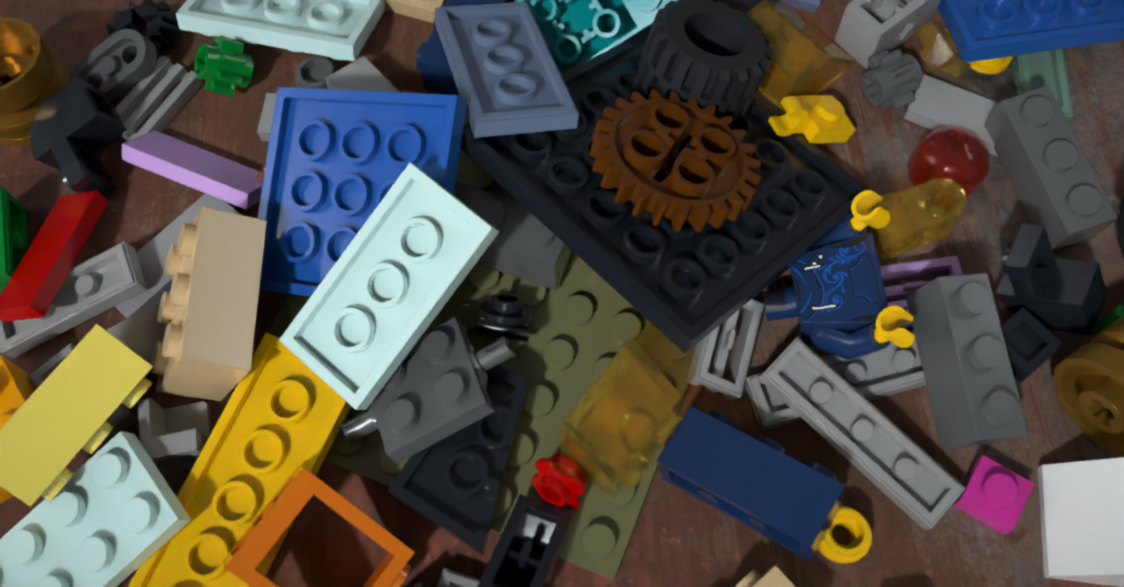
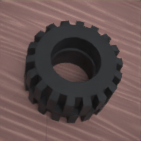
M710 0L671 1L665 4L664 9H659L655 16L638 64V80L643 82L642 89L646 95H650L651 90L656 89L663 99H668L671 91H676L681 102L687 103L690 97L696 98L697 107L703 110L713 104L716 106L714 116L718 119L731 116L733 118L732 123L737 120L738 116L743 117L747 113L772 63L773 49L769 46L770 40L767 34L760 31L761 27L755 21L748 19L745 13L735 10L722 2L717 3Z

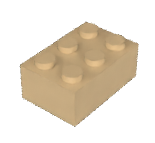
M202 206L191 224L183 223L177 245H170L165 263V274L173 277L170 292L164 291L158 309V323L166 324L163 342L157 341L155 343L150 362L153 366L150 373L158 374L156 392L221 401L251 371L267 221Z

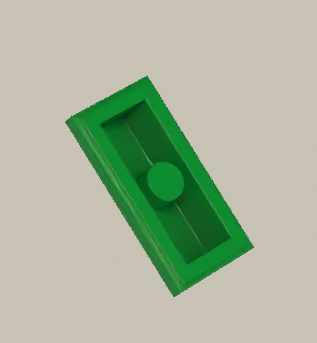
M0 186L1 295L30 247L27 210L2 186Z

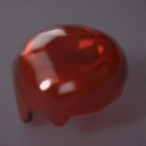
M940 127L923 138L909 157L907 168L910 181L922 195L939 203L963 202L980 187L989 172V152L980 140L971 133L956 127Z

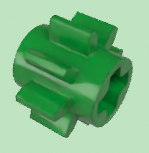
M214 36L213 46L208 44L200 45L195 57L194 72L197 79L206 80L204 84L205 90L233 97L235 87L244 89L249 85L253 73V59L251 55L242 53L243 43Z

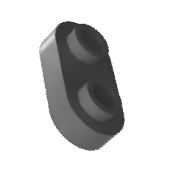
M119 30L73 66L69 74L68 83L78 77L106 93L112 102L151 72L157 58L155 45L149 38L135 30Z

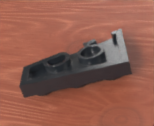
M501 365L487 370V391L495 412L412 455L387 490L392 497L482 556L484 555L529 389L528 381Z

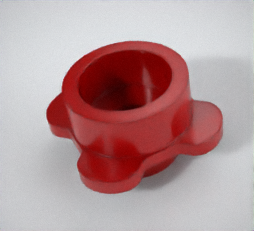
M560 454L552 455L549 459H538L535 463L538 473L534 474L531 478V483L540 497L553 506L576 511L581 505L578 496H582L586 491L587 475L574 460Z

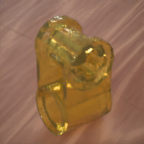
M938 178L900 192L882 195V202L876 205L871 212L877 207L886 209L890 212L889 223L880 229H874L870 226L865 228L868 234H873L875 247L881 258L897 257L913 248L941 240L948 236L954 227L955 219L961 215L966 207L967 197L965 191L959 184L950 179Z

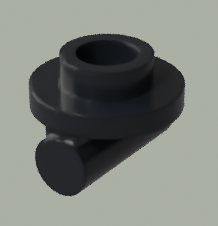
M511 293L494 294L492 300L484 301L480 305L477 334L499 338L505 336L507 339L529 342L532 331L531 320L533 310L530 306L523 303V298Z

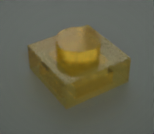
M929 20L915 31L924 46L919 50V53L933 71L937 72L941 69L957 77L972 66L970 62H963L949 31L944 27Z

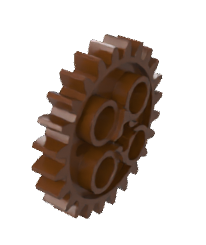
M656 89L651 90L648 100L635 91L632 93L629 102L619 97L615 102L614 108L606 107L602 118L597 121L591 139L593 142L589 151V155L595 157L592 167L593 172L604 174L600 186L605 189H618L614 199L615 203L632 201L635 204L632 215L636 217L645 210L651 212L652 223L655 226H658L664 217L671 219L675 231H680L684 221H689L696 232L702 231L706 221L716 229L721 228L725 218L734 222L740 211L746 210L756 192L755 189L761 180V177L756 174L761 166V161L752 158L756 150L755 145L742 143L747 132L745 130H731L729 128L733 119L731 116L718 119L714 116L716 106L713 104L703 110L697 107L696 98L690 97L687 103L681 102L676 91H671L669 98L663 99ZM687 136H693L689 146L680 152L671 172L661 183L657 182L663 168H668L672 163L682 142Z

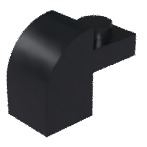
M76 77L50 96L40 107L31 127L30 145L34 159L58 169L59 177L71 190L75 192L98 190L105 198L117 188L97 151L127 130L108 95Z
M1022 223L1014 244L1010 243L1005 248L1002 259L1004 274L995 292L997 298L1014 314L1024 307L1046 328L1091 336L1107 296L1099 263L1055 258L1045 226Z

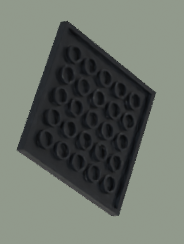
M650 28L561 74L579 112L576 129L474 138L470 124L467 123L463 126L460 148L685 354L791 268L806 252L814 248L848 214L853 215L851 205L855 196L862 191L870 189L821 150L810 144L799 133L789 136H778L768 121L771 116L776 115L754 98L747 113L743 117L738 116L737 120L730 123L729 126L731 130L740 129L747 132L742 143L755 145L756 150L752 158L761 161V166L756 173L761 177L755 189L756 192L746 210H741L734 222L725 218L721 228L716 229L706 221L702 231L696 232L689 221H684L680 231H675L671 219L664 217L661 223L655 226L652 223L651 212L645 210L636 217L632 215L635 205L632 201L615 203L614 199L618 189L602 188L600 185L604 174L596 173L592 170L595 157L589 155L593 142L591 139L598 119L602 118L604 109L606 107L614 108L617 98L621 97L629 102L632 93L637 91L648 100L649 95H646L642 89L643 82L638 80L637 72L639 69L638 64L651 30ZM687 136L682 142L672 163L668 168H663L657 182L661 183L671 172L680 152L689 146L693 136Z

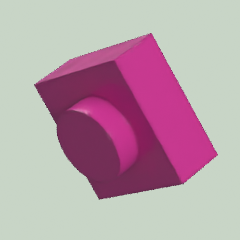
M982 455L975 460L963 484L966 489L956 499L953 506L1002 535H1006L1013 531L1035 484Z

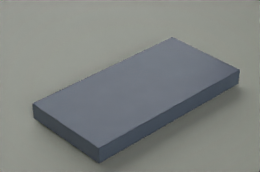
M514 2L435 8V25L459 95L467 100L466 115L474 138L577 128L579 112L528 3Z

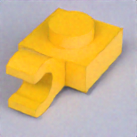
M833 95L785 97L780 103L787 113L782 116H771L768 120L778 136L803 133L810 144L844 143L856 130L845 114L843 105Z

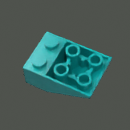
M516 0L515 2L528 3L559 72L563 74L650 29L659 9H664L665 4L671 1L679 2V0Z

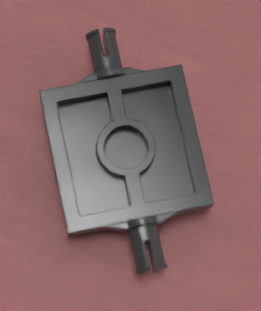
M456 317L428 331L420 337L372 401L369 410L342 423L341 426L344 428L343 433L345 437L353 444L360 438L378 429L386 455L396 463H399L495 412L487 391V370L515 357L511 344L503 336L501 339L476 351L470 344L464 326Z

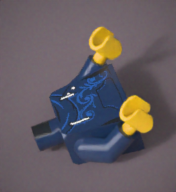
M872 190L860 192L852 201L851 211L853 215L848 214L837 223L814 248L806 252L791 267L793 286L762 291L767 321L798 317L802 342L807 345H814L817 349L850 361L887 348L890 342L900 348H908L913 344L914 334L905 328L899 327L906 322L913 321L914 316L897 305L888 307L873 234H866V226L880 229L885 227L890 221V212L882 207H877L871 212L876 205L882 202V196Z

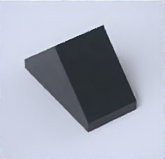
M520 494L477 587H550L573 513Z

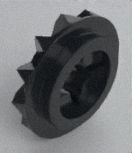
M144 0L141 5H136L129 1V9L126 11H114L115 21L105 25L110 37L122 29H132L138 32L137 25L145 22L147 28L145 32L147 38L155 45L157 58L173 48L181 31L176 13L169 8L165 1L155 4L152 0Z

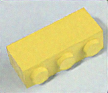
M96 324L0 429V486L30 507L40 496L51 501L74 474V472L66 468L69 462L81 449L92 454L113 430L114 427L106 422L110 415L121 403L131 409L149 389L152 382L144 376L153 366Z

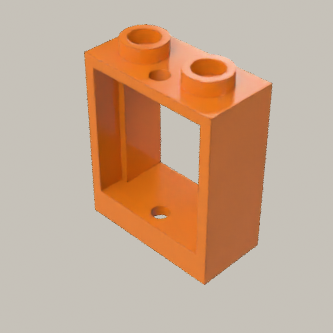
M298 466L222 561L225 569L250 587H281L256 569V567L312 496H315L388 552L362 587H400L410 573L411 565L407 562L415 552L306 468Z

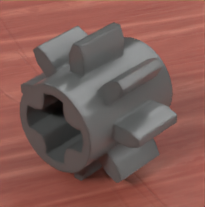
M899 48L892 52L886 49L867 59L871 69L862 74L861 87L870 103L877 106L882 105L884 110L891 106L897 110L916 100L912 91L920 87L923 75L918 61L912 55L902 54Z

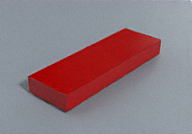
M98 190L59 197L0 295V319L3 322L41 318L46 315L107 206L108 201Z

